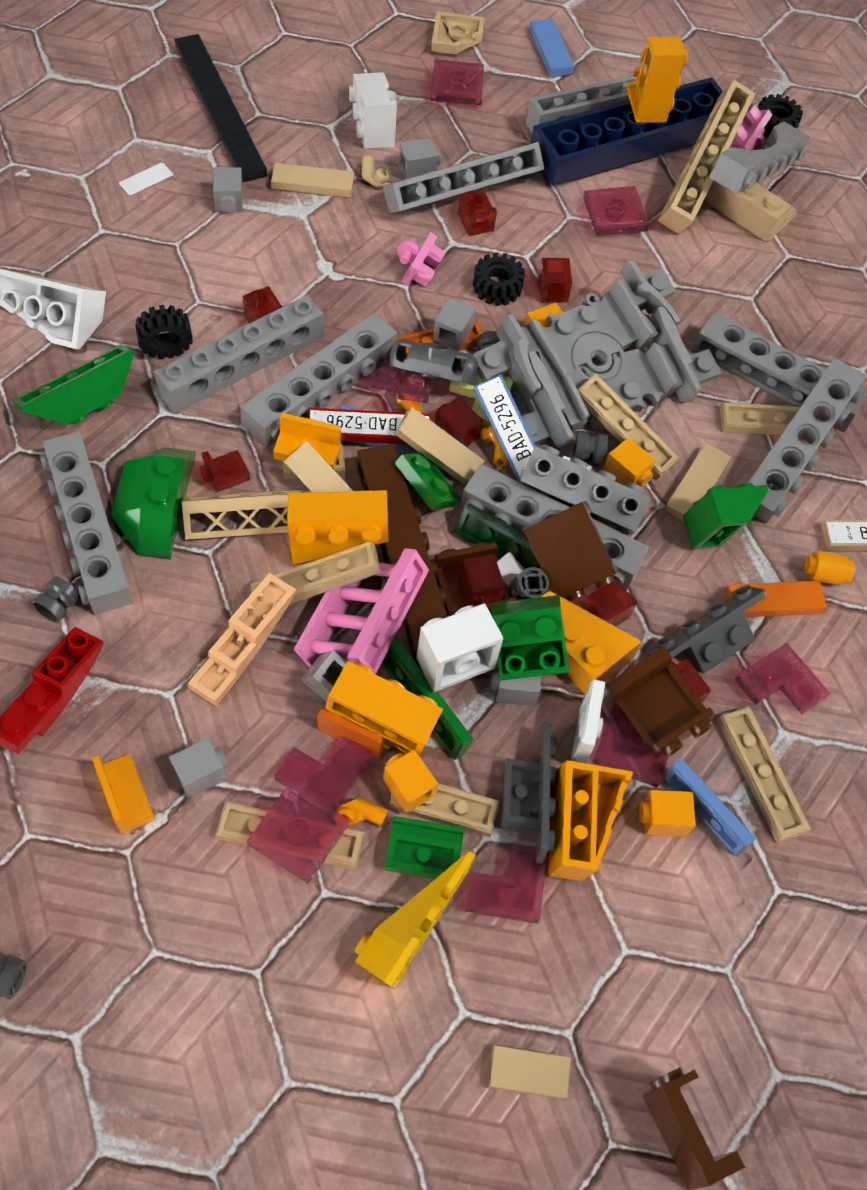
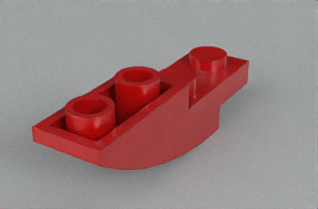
M74 626L32 672L33 681L0 716V745L19 755L36 734L43 736L86 678L104 645L102 640Z

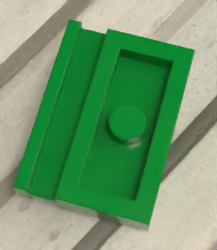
M418 453L402 454L395 461L396 466L431 510L444 509L449 506L454 507L461 500V497L433 462L424 455Z
M394 816L384 870L436 879L460 859L465 828Z

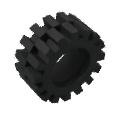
M770 94L768 98L765 96L762 98V101L760 100L758 104L759 110L769 109L772 113L771 118L764 127L765 132L763 136L765 138L767 135H770L774 126L782 122H786L798 129L803 110H801L800 104L796 105V100L789 101V96L781 98V94H777L776 97Z
M498 252L493 253L492 258L489 254L484 255V260L480 258L475 266L473 278L475 294L479 293L478 298L480 300L486 298L485 303L487 304L495 301V306H500L502 301L504 306L509 305L510 300L515 302L517 297L521 295L525 278V269L522 268V263L520 261L515 263L516 258L514 256L508 259L506 253H503L502 257H498ZM498 276L505 278L507 281L497 282L490 277Z
M159 305V310H155L153 306L149 308L150 313L143 311L141 317L136 319L137 324H135L139 347L145 355L149 353V357L152 358L158 355L159 359H164V355H168L170 359L174 358V353L180 356L183 354L182 349L187 351L190 348L189 344L193 342L188 315L183 313L182 309L178 308L175 310V306L172 305L165 309L164 305Z

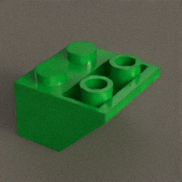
M745 483L733 488H726L725 485L709 488L707 493L700 500L694 502L693 506L683 515L692 549L720 547L747 525L768 492L767 485L753 486L752 483Z
M560 595L492 604L491 616L503 636L498 656L501 681L569 672Z

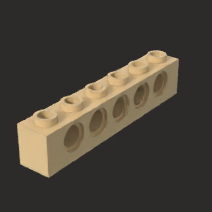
M733 80L720 94L657 220L679 235L694 221L713 182L709 177L720 154L729 149L756 94L736 80Z

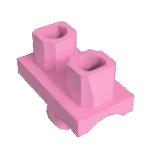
M754 103L750 104L743 119L744 121L740 125L729 149L732 147L748 150L763 148L766 143V139L763 136L765 132L764 127L772 116L769 109L759 110Z
M430 232L420 249L417 246L418 242L414 239L399 243L396 251L400 257V262L402 264L411 263L401 282L409 285L413 279L425 287L429 283L435 270L424 264L423 261L437 268L446 253L434 245L437 239L436 235Z

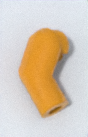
M356 798L339 806L335 811L334 818L335 822L341 827H350L364 820L382 827L389 811L362 798Z

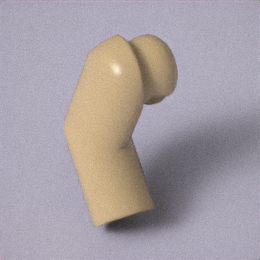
M366 155L361 159L362 178L376 188L386 185V182L389 180L388 172L385 170L382 173V168L375 170L374 158L372 156Z

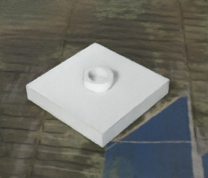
M593 679L580 705L570 761L586 763L595 747L596 738L599 739L603 725V718H600L606 683L604 681Z

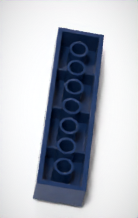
M712 77L681 85L675 91L674 108L669 112L667 122L636 123L630 100L538 124L533 126L530 144L539 142L544 170L542 171L554 186L695 145L723 90Z

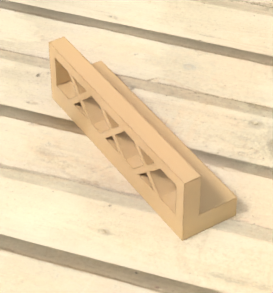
M309 489L183 497L182 510L185 540L288 532V525H277V523L282 520L287 524V518L284 515L288 512V493H307L311 491ZM285 507L281 513L275 509ZM260 509H269L277 518L270 526H260L252 519L253 516ZM243 510L253 511L249 515H247ZM228 511H237L245 520L238 528L229 529L220 521L221 518ZM210 512H221V513H220V514L218 515V517L216 518V517H215L213 514H211ZM204 513L213 522L204 531H192L190 514ZM248 522L255 526L244 528ZM216 524L222 528L218 530H212Z

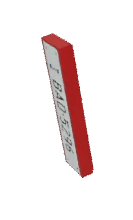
M309 408L308 419L341 427V441L407 444L394 434L406 414L404 412ZM421 413L431 421V414Z

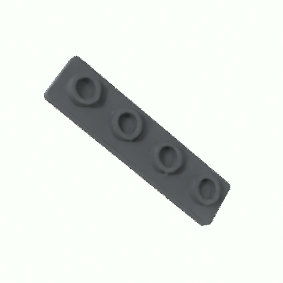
M749 585L736 589L732 593V597L724 602L713 604L707 609V613L700 618L685 622L681 626V630L672 636H665L655 643V647L647 651L648 656L663 646L672 658L687 649L696 670L703 674L756 640L743 611L767 596L765 590Z
M546 723L543 725L539 738L538 762L505 759L501 828L536 831V863L542 864L544 863L547 851L553 852L555 843V830L549 829V819H553L555 814L556 800L550 797V788L555 786L556 767L550 766V757H555L557 738L551 737V724Z

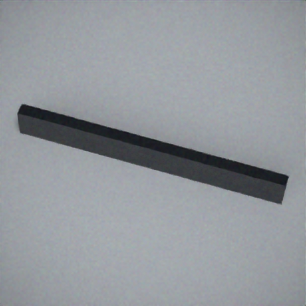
M199 34L174 39L175 47L234 167L242 168L243 182L266 177L267 168Z

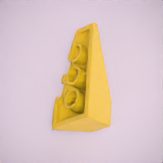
M468 851L380 924L372 935L366 932L355 948L354 952L359 955L355 962L396 989L475 862L476 855Z

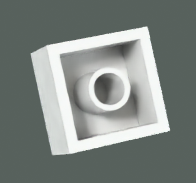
M485 603L476 607L471 605L465 606L458 610L455 615L444 619L434 618L425 623L420 629L416 659L433 693L495 669L503 636Z

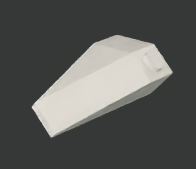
M0 268V306L10 313L21 317L32 329L42 332L50 342L73 349H81L102 322L106 291Z

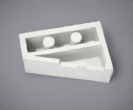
M384 72L353 74V85H349L350 102H354L352 104L353 118L358 120L356 121L357 138H362L364 149L395 147L396 101H390L393 98V93L387 90L389 89V84Z

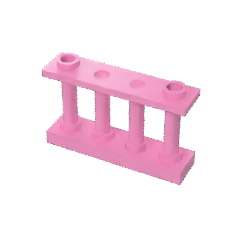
M405 548L396 564L379 563L381 573L376 574V576L389 577L382 590L359 588L364 580L361 579L325 592L294 648L309 668L320 654L334 650L341 657L348 658L350 662L364 664L370 667L374 674L377 673L429 571L416 549ZM352 600L375 603L368 617L345 614ZM338 627L361 630L353 645L330 641Z

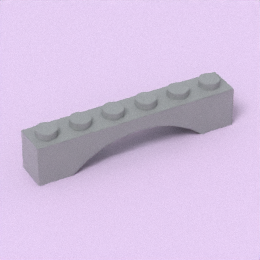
M782 122L774 126L763 149L748 150L732 147L722 152L709 178L733 193L738 194L745 189H750L755 183H760L764 178L771 177L773 173L781 171L785 166H790L794 161L800 160L808 148L805 144L810 136L786 122Z

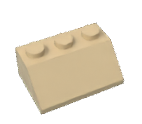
M713 181L704 198V202L766 243L797 215V211L792 205L758 183L752 185L750 189H745L735 194Z

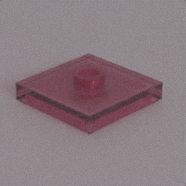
M434 59L431 101L481 106L484 64Z
M635 186L584 191L583 199L596 236L648 231L650 224Z
M613 702L592 763L604 767L632 771L633 775L631 778L657 788L661 782L668 757L666 758L663 754L655 759Z
M289 782L247 840V844L309 884L349 826L350 820Z

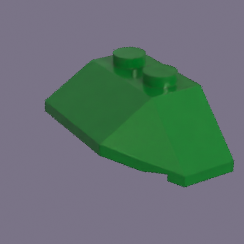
M120 344L12 401L17 408L31 415L65 425L79 423L86 418V414L95 409L102 410L109 407L113 403L112 400L121 396L134 353L132 349Z
M164 447L125 461L111 517L133 546L138 556L171 560L182 514L183 497H186L196 456L195 451Z

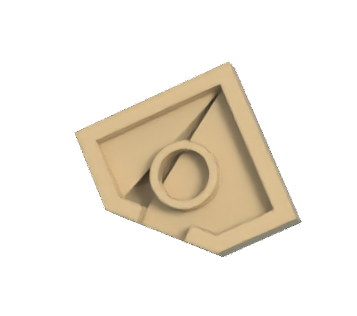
M437 11L431 51L456 55L482 42L485 17Z

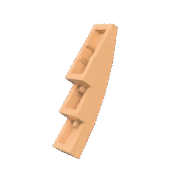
M269 573L228 620L229 628L208 651L209 659L188 682L189 689L214 706H217L269 637L297 593L296 589Z

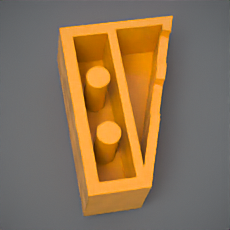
M648 37L639 57L642 64L640 68H634L633 71L634 82H628L626 86L636 123L667 122L669 112L674 108L675 91L679 89L681 84L682 67L686 66L688 52L683 47L681 37Z
M387 490L288 493L287 525L292 566L321 559L372 541L374 545L389 542Z
M548 591L541 597L554 596L557 594ZM560 597L569 672L565 674L586 694L593 679L605 682L634 658L642 641Z
M347 661L328 695L325 709L382 736L384 738L383 747L387 750L393 745L405 754L415 750L419 756L443 711L433 699L424 695L417 696L407 691L400 682L393 679L385 680L374 674L370 667L361 663L354 664L350 661Z
M566 760L556 770L555 786L552 788V797L556 800L554 818L550 820V829L555 830V843L553 852H549L548 876L583 882L598 870L612 832L611 827L616 813L621 808L622 797L627 783L630 782L633 775L632 771Z

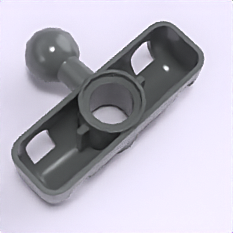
M399 339L393 344L390 353L389 365L418 372L421 376L428 378H444L462 383L476 381L478 370L477 358L471 354L455 351L448 345L437 343L422 344ZM406 347H410L408 355L406 354ZM461 359L466 360L463 369L461 367Z

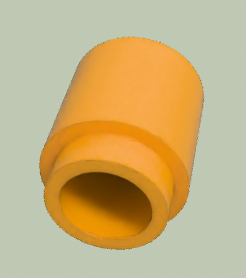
M815 550L812 555L807 556L804 572L808 573L809 580L841 586L843 583L849 584L852 581L855 573L854 559H849L844 554Z

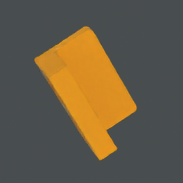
M281 413L279 418L280 433L273 450V459L285 461L308 441L325 461L335 469L341 451V427Z
M131 754L102 764L99 755L92 757L111 814L120 834L156 821Z

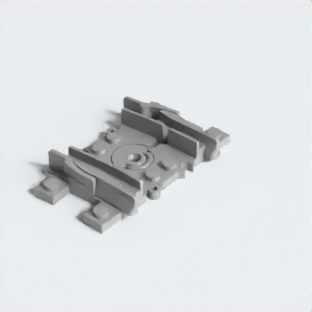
M633 259L628 260L620 271L625 281L617 280L610 291L602 296L600 301L597 294L588 293L581 305L559 315L549 313L546 318L549 327L541 326L535 318L530 320L528 325L520 327L514 315L510 313L506 315L502 325L496 330L500 342L472 354L477 358V373L482 382L500 374L502 376L507 373L510 374L527 402L526 405L530 413L522 415V418L535 445L548 441L551 437L556 447L562 448L567 446L572 440V431L583 428L588 420L589 426L592 429L598 430L603 426L587 410L577 390L595 373L631 409L639 412L645 407L642 398L650 400L653 407L660 399L673 395L675 392L681 402L692 401L701 390L700 384L714 380L722 374L709 349L689 355L676 327L680 322V318L666 300L672 297L676 290L662 268L643 276ZM645 309L648 313L647 316L641 311ZM656 343L651 346L646 354L640 351V349ZM635 345L637 348L631 351H623L624 349ZM592 358L599 359L601 365H595L592 362Z

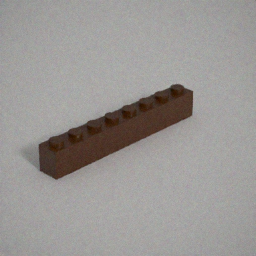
M394 444L357 450V470L363 491L387 490L389 542L379 544L384 562L396 564L405 548L416 549L429 569L402 622L412 658L420 667L416 656L421 627L431 619L438 617L444 619L452 616L451 614L447 615L444 607L447 605L446 593L443 586L438 587L436 578H438L437 565L435 560L429 559L427 551L430 549L427 533H421L419 527L421 515L418 506H413L411 498H413L412 485L408 480L404 479L403 473L395 464V461L401 455H397Z

